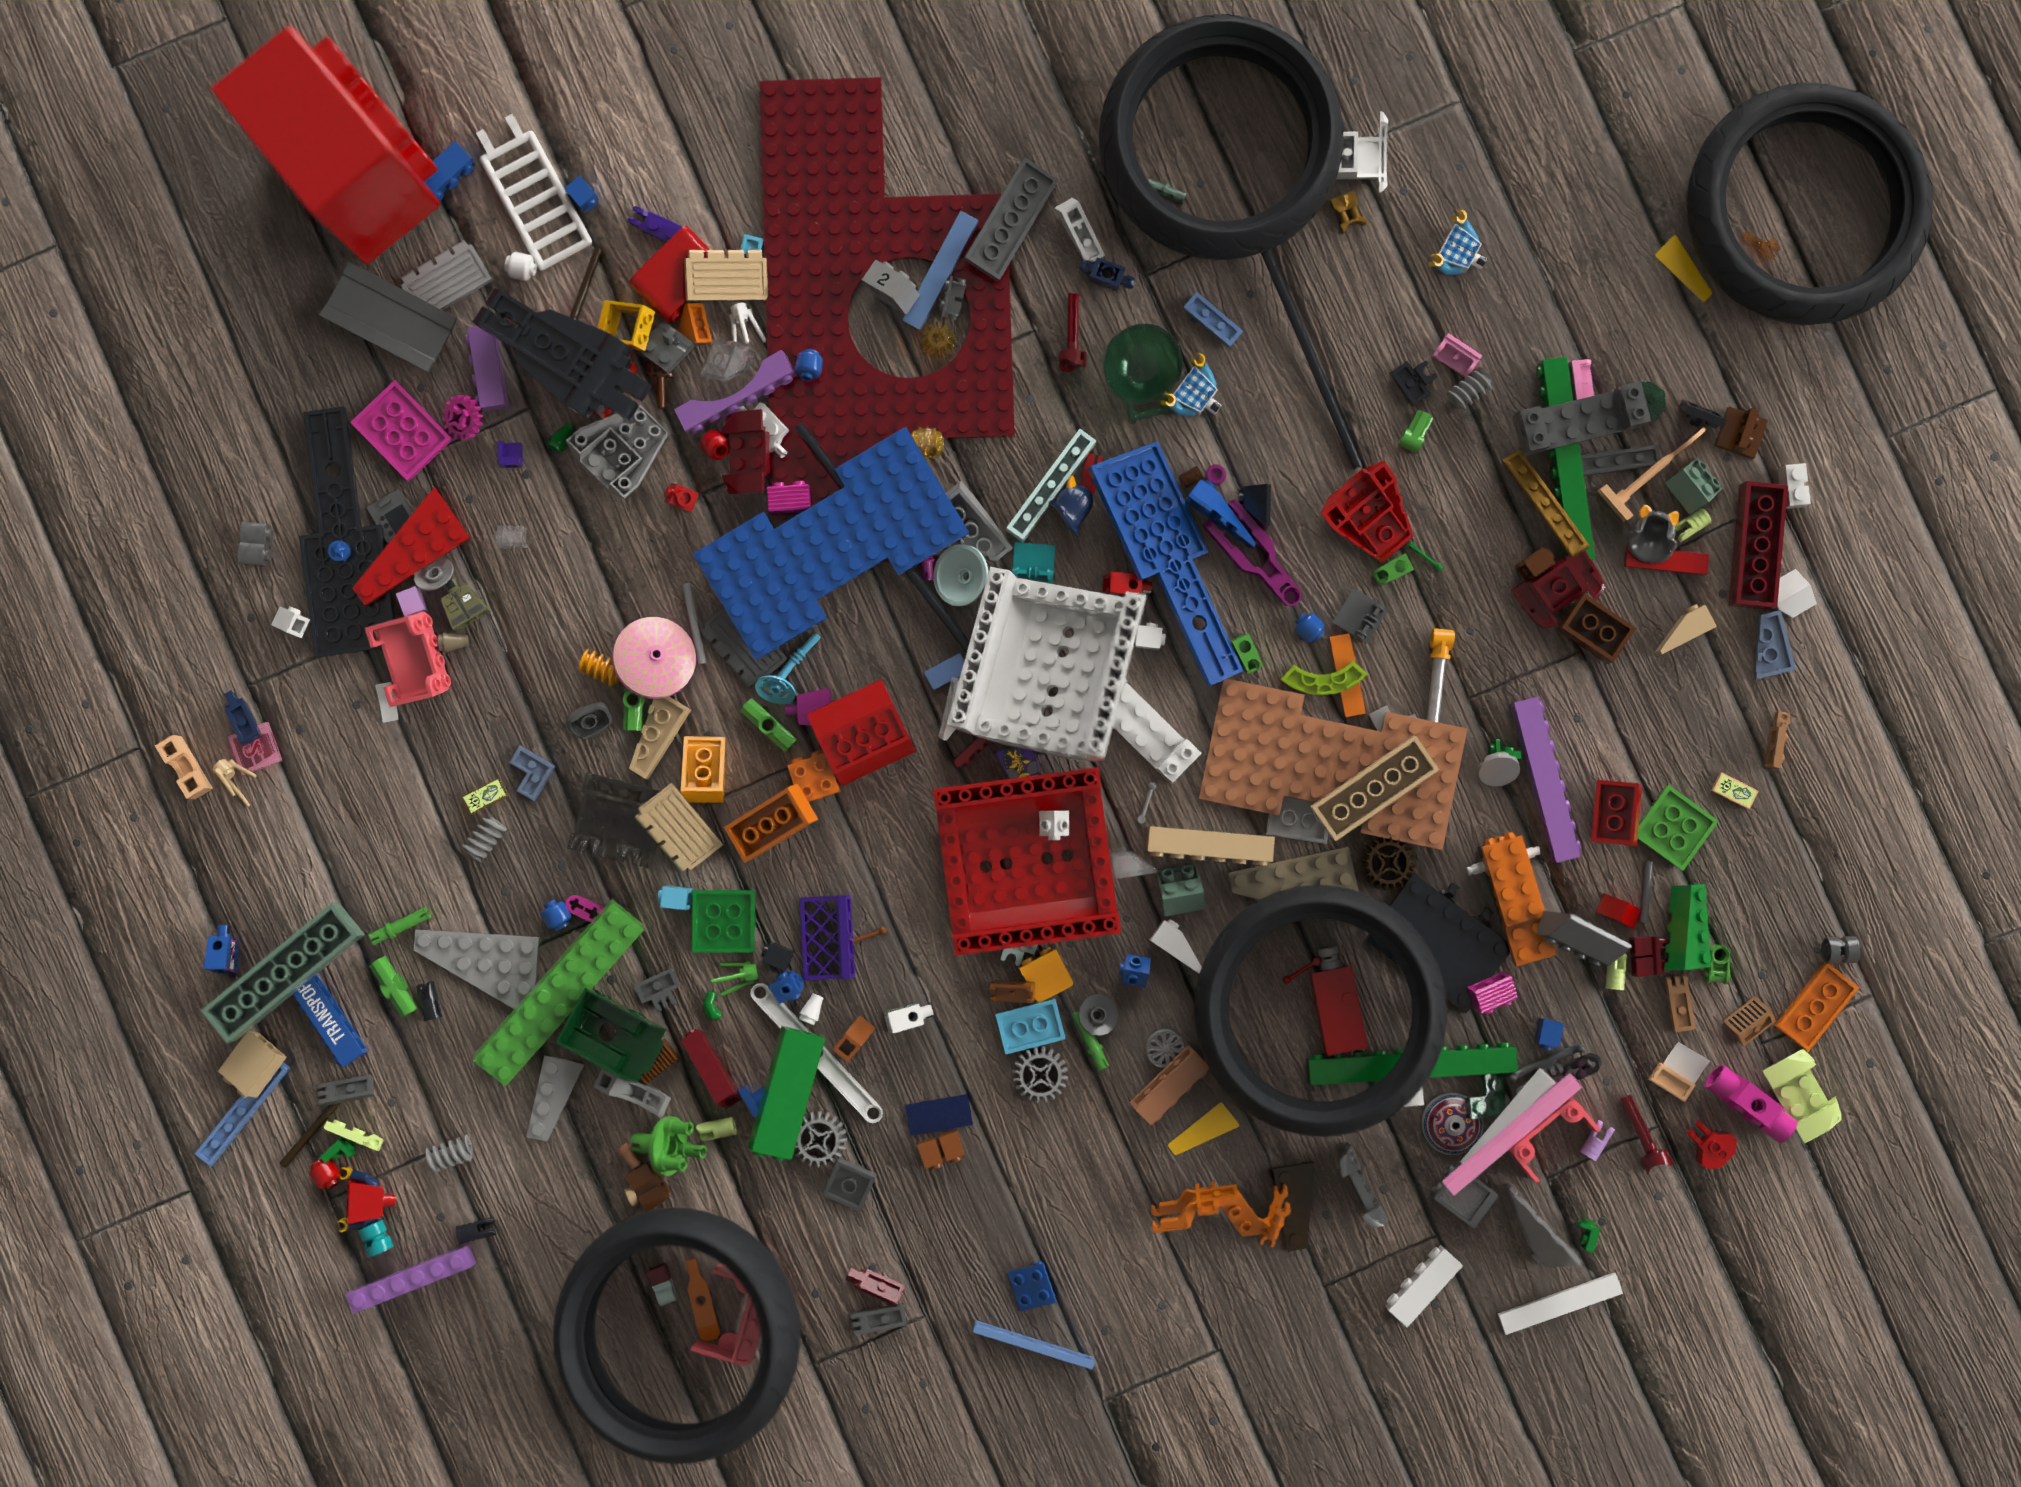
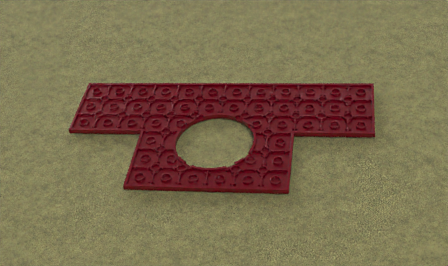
M881 77L760 81L764 257L767 262L768 297L766 299L767 357L782 350L788 357L793 369L795 368L798 354L805 349L816 350L823 358V366L818 378L812 379V381H804L797 375L789 384H781L775 388L774 392L768 394L770 411L789 429V432L783 437L780 444L787 451V455L784 454L785 457L781 458L775 451L770 453L771 487L772 483L782 482L784 486L793 485L792 482L805 481V484L810 486L811 507L840 490L839 486L794 429L800 423L806 426L836 467L841 466L904 427L907 428L913 440L1015 437L1009 265L997 282L964 260L965 255L1002 194L885 197ZM960 211L979 220L973 235L951 276L955 277L956 281L958 278L966 280L965 284L967 285L964 294L970 310L969 331L959 353L942 369L929 375L915 378L892 376L873 367L861 356L855 347L850 335L848 322L853 294L873 262L877 260L883 264L884 261L889 263L902 259H917L933 263ZM802 512L772 514L773 528H777ZM886 559L881 563H888L890 561L889 559Z

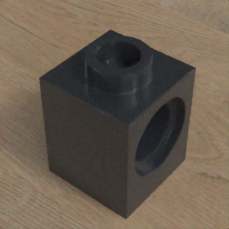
M770 942L769 945L765 944L761 956L764 958L762 962L786 971L795 951L775 942Z

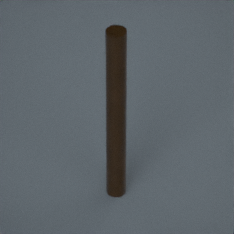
M594 248L570 314V317L578 319L602 253L601 249Z
M341 1103L326 1107L279 1162L281 1166L286 1168Z

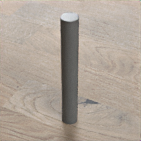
M1645 861L1639 923H1648L1653 862Z

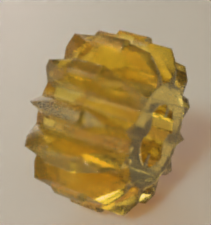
M936 322V328L929 324L930 331L923 330V334L926 337L921 338V342L926 343L923 347L924 350L930 349L929 354L931 356L936 351L939 358L942 351L945 355H949L947 348L954 349V345L951 342L956 341V337L951 336L954 330H947L948 324L946 323L942 328L940 327V322ZM941 336L942 341L935 343V338H939Z
M928 426L926 429L919 427L918 431H913L911 436L926 460L929 457L935 459V456L941 455L944 447L942 432L936 431V428L929 429Z

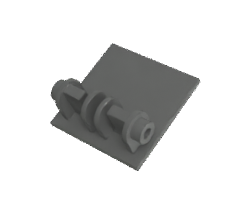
M1354 588L1332 623L1367 644L1388 612V609L1384 607L1383 603L1374 601Z

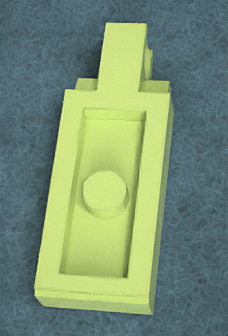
M335 1119L333 1123L327 1121L324 1126L325 1130L376 1151L380 1150L384 1141L375 1134L365 1137V1132L357 1128H353L350 1131L345 1128V1123Z

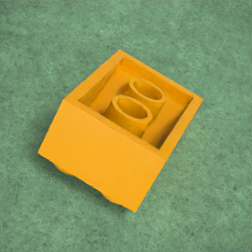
M684 736L681 795L687 802L724 803L725 737Z

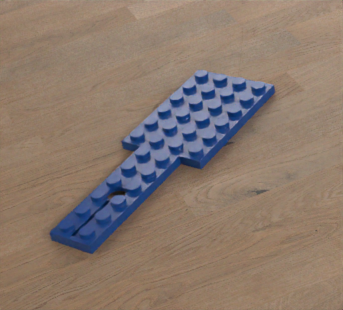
M1158 441L1090 466L1088 471L1138 580L1141 581L1156 575L1206 686L1209 687L1243 672L1193 562V559L1207 554L1208 550ZM1194 616L1204 620L1205 626L1203 631H1198L1194 628L1192 624Z

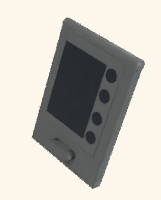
M399 489L366 507L376 525H382L387 544H389L413 514Z

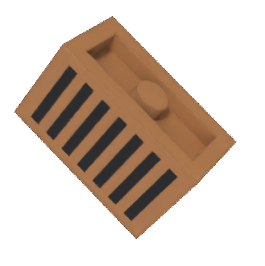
M1756 996L1723 1021L1735 1033L1738 1042L1743 1047L1776 1022L1772 1011Z

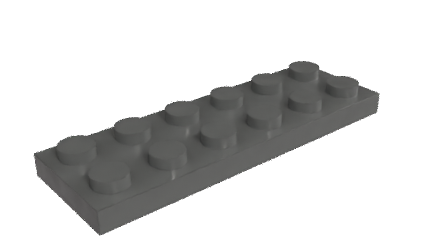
M1024 157L965 255L964 260L998 282L1058 182V179Z

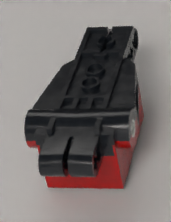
M496 287L493 288L484 303L498 312L497 315L482 306L472 323L513 348L516 361L559 402L588 420L593 413L599 418L604 419L609 417L613 411L624 419L631 420L640 405L623 393L625 392L642 402L652 387L648 382L636 375L638 369L628 358L633 349L602 329L551 309L535 312ZM506 317L507 319L511 320L512 322L517 324L518 327L504 320V318Z

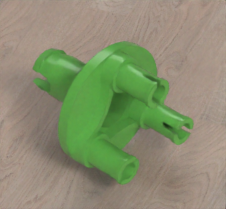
M664 1117L656 1124L652 1134L635 1133L630 1139L631 1143L639 1144L638 1147H632L631 1150L635 1153L649 1155L653 1170L663 1176L673 1175L677 1171L684 1172L687 1167V1161L684 1158L696 1157L704 1159L707 1155L700 1152H707L705 1145H693L687 1142V1135L689 1136L693 1133V1123L682 1122L677 1117Z

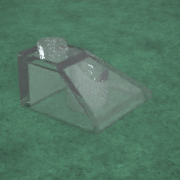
M714 338L699 376L726 382L749 371L756 352L739 342Z
M1126 848L1114 849V854H1110L1114 879L1157 873V869L1134 852L1127 851Z

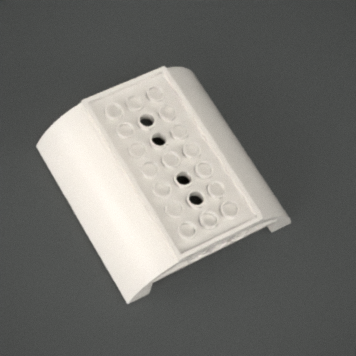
M990 567L947 725L965 733L1007 746L1073 760H1103L1146 595L1126 592L1125 597L1017 578L1010 570ZM1073 628V636L1066 638L1064 635L1065 631ZM1068 648V655L1063 658L1060 657V650ZM1053 687H1057V695L1054 697H1050L1049 690ZM1052 707L1053 713L1045 717L1043 714L1045 708Z

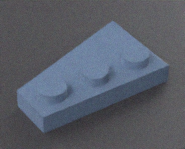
M1781 610L1759 615L1754 680L1796 670Z

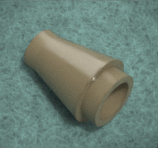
M443 632V634L438 635L439 651H445L446 653L469 647L468 635Z

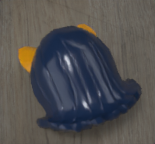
M1071 475L1066 488L1062 490L1057 500H1051L1048 504L1059 511L1063 522L1075 536H1080L1078 528L1090 513L1094 499L1092 492L1085 486L1077 485L1074 476Z

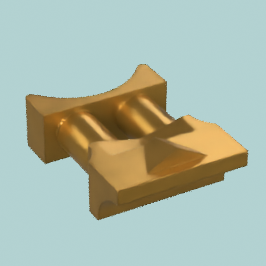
M1354 190L1330 199L1333 212L1341 220L1342 224L1339 228L1342 234L1352 224L1365 226L1367 223L1365 215L1361 216L1357 208L1358 198ZM1350 210L1353 220L1349 221L1346 211Z

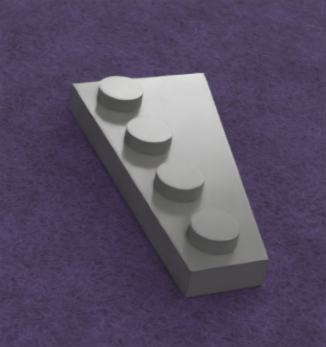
M548 1055L544 1056L527 1138L546 1142L549 1140L586 1063Z

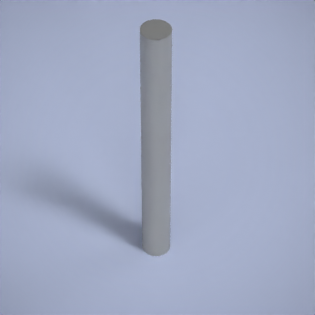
M690 583L682 584L698 665L706 664Z

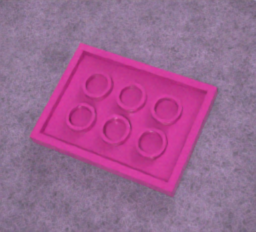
M396 380L350 422L408 482L453 440Z

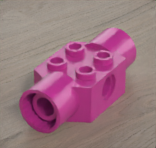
M1724 1064L1717 1066L1706 1079L1705 1087L1723 1100L1730 1109L1743 1114V1119L1750 1124L1758 1126L1760 1130L1777 1143L1785 1142L1794 1133L1798 1124L1797 1120L1787 1114L1780 1104L1754 1084L1737 1075Z

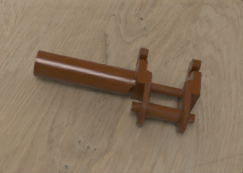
M647 360V363L650 364V373H647V376H651V378L657 376L658 409H665V378H673L674 374H663L660 369L659 372H654V365Z

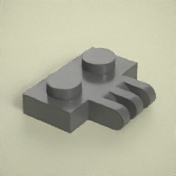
M673 967L634 984L641 1003L652 1000L657 1012L662 1011L660 1002H662L665 1009L669 1008L667 999H670L672 1005L677 1004L672 990L681 985Z

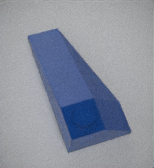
M1200 480L1189 494L1186 503L1252 549L1256 542L1219 492L1215 490L1216 486L1208 480H1205V482Z

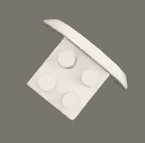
M1380 111L1378 137H1358V132H1343L1342 159L1336 180L1378 179L1379 193H1382L1387 187L1388 119L1382 111Z

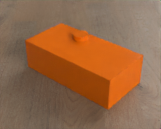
M795 784L726 825L724 829L743 862L746 863L817 821L818 818L799 785Z

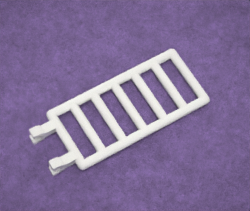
M511 114L505 117L516 138L494 149L483 129L476 132L487 152L480 157V162L530 255L533 257L535 264H537V268L542 271L590 246L592 239L533 131H527L523 134L515 117ZM530 141L534 149L533 152L494 171L489 161ZM539 158L544 169L506 189L503 188L499 180L500 178ZM547 176L553 184L552 188L516 207L513 206L509 196ZM556 194L559 195L563 205L523 225L519 214ZM568 212L573 221L572 223L533 243L528 232ZM575 230L579 232L582 238L581 241L544 261L542 260L537 250Z

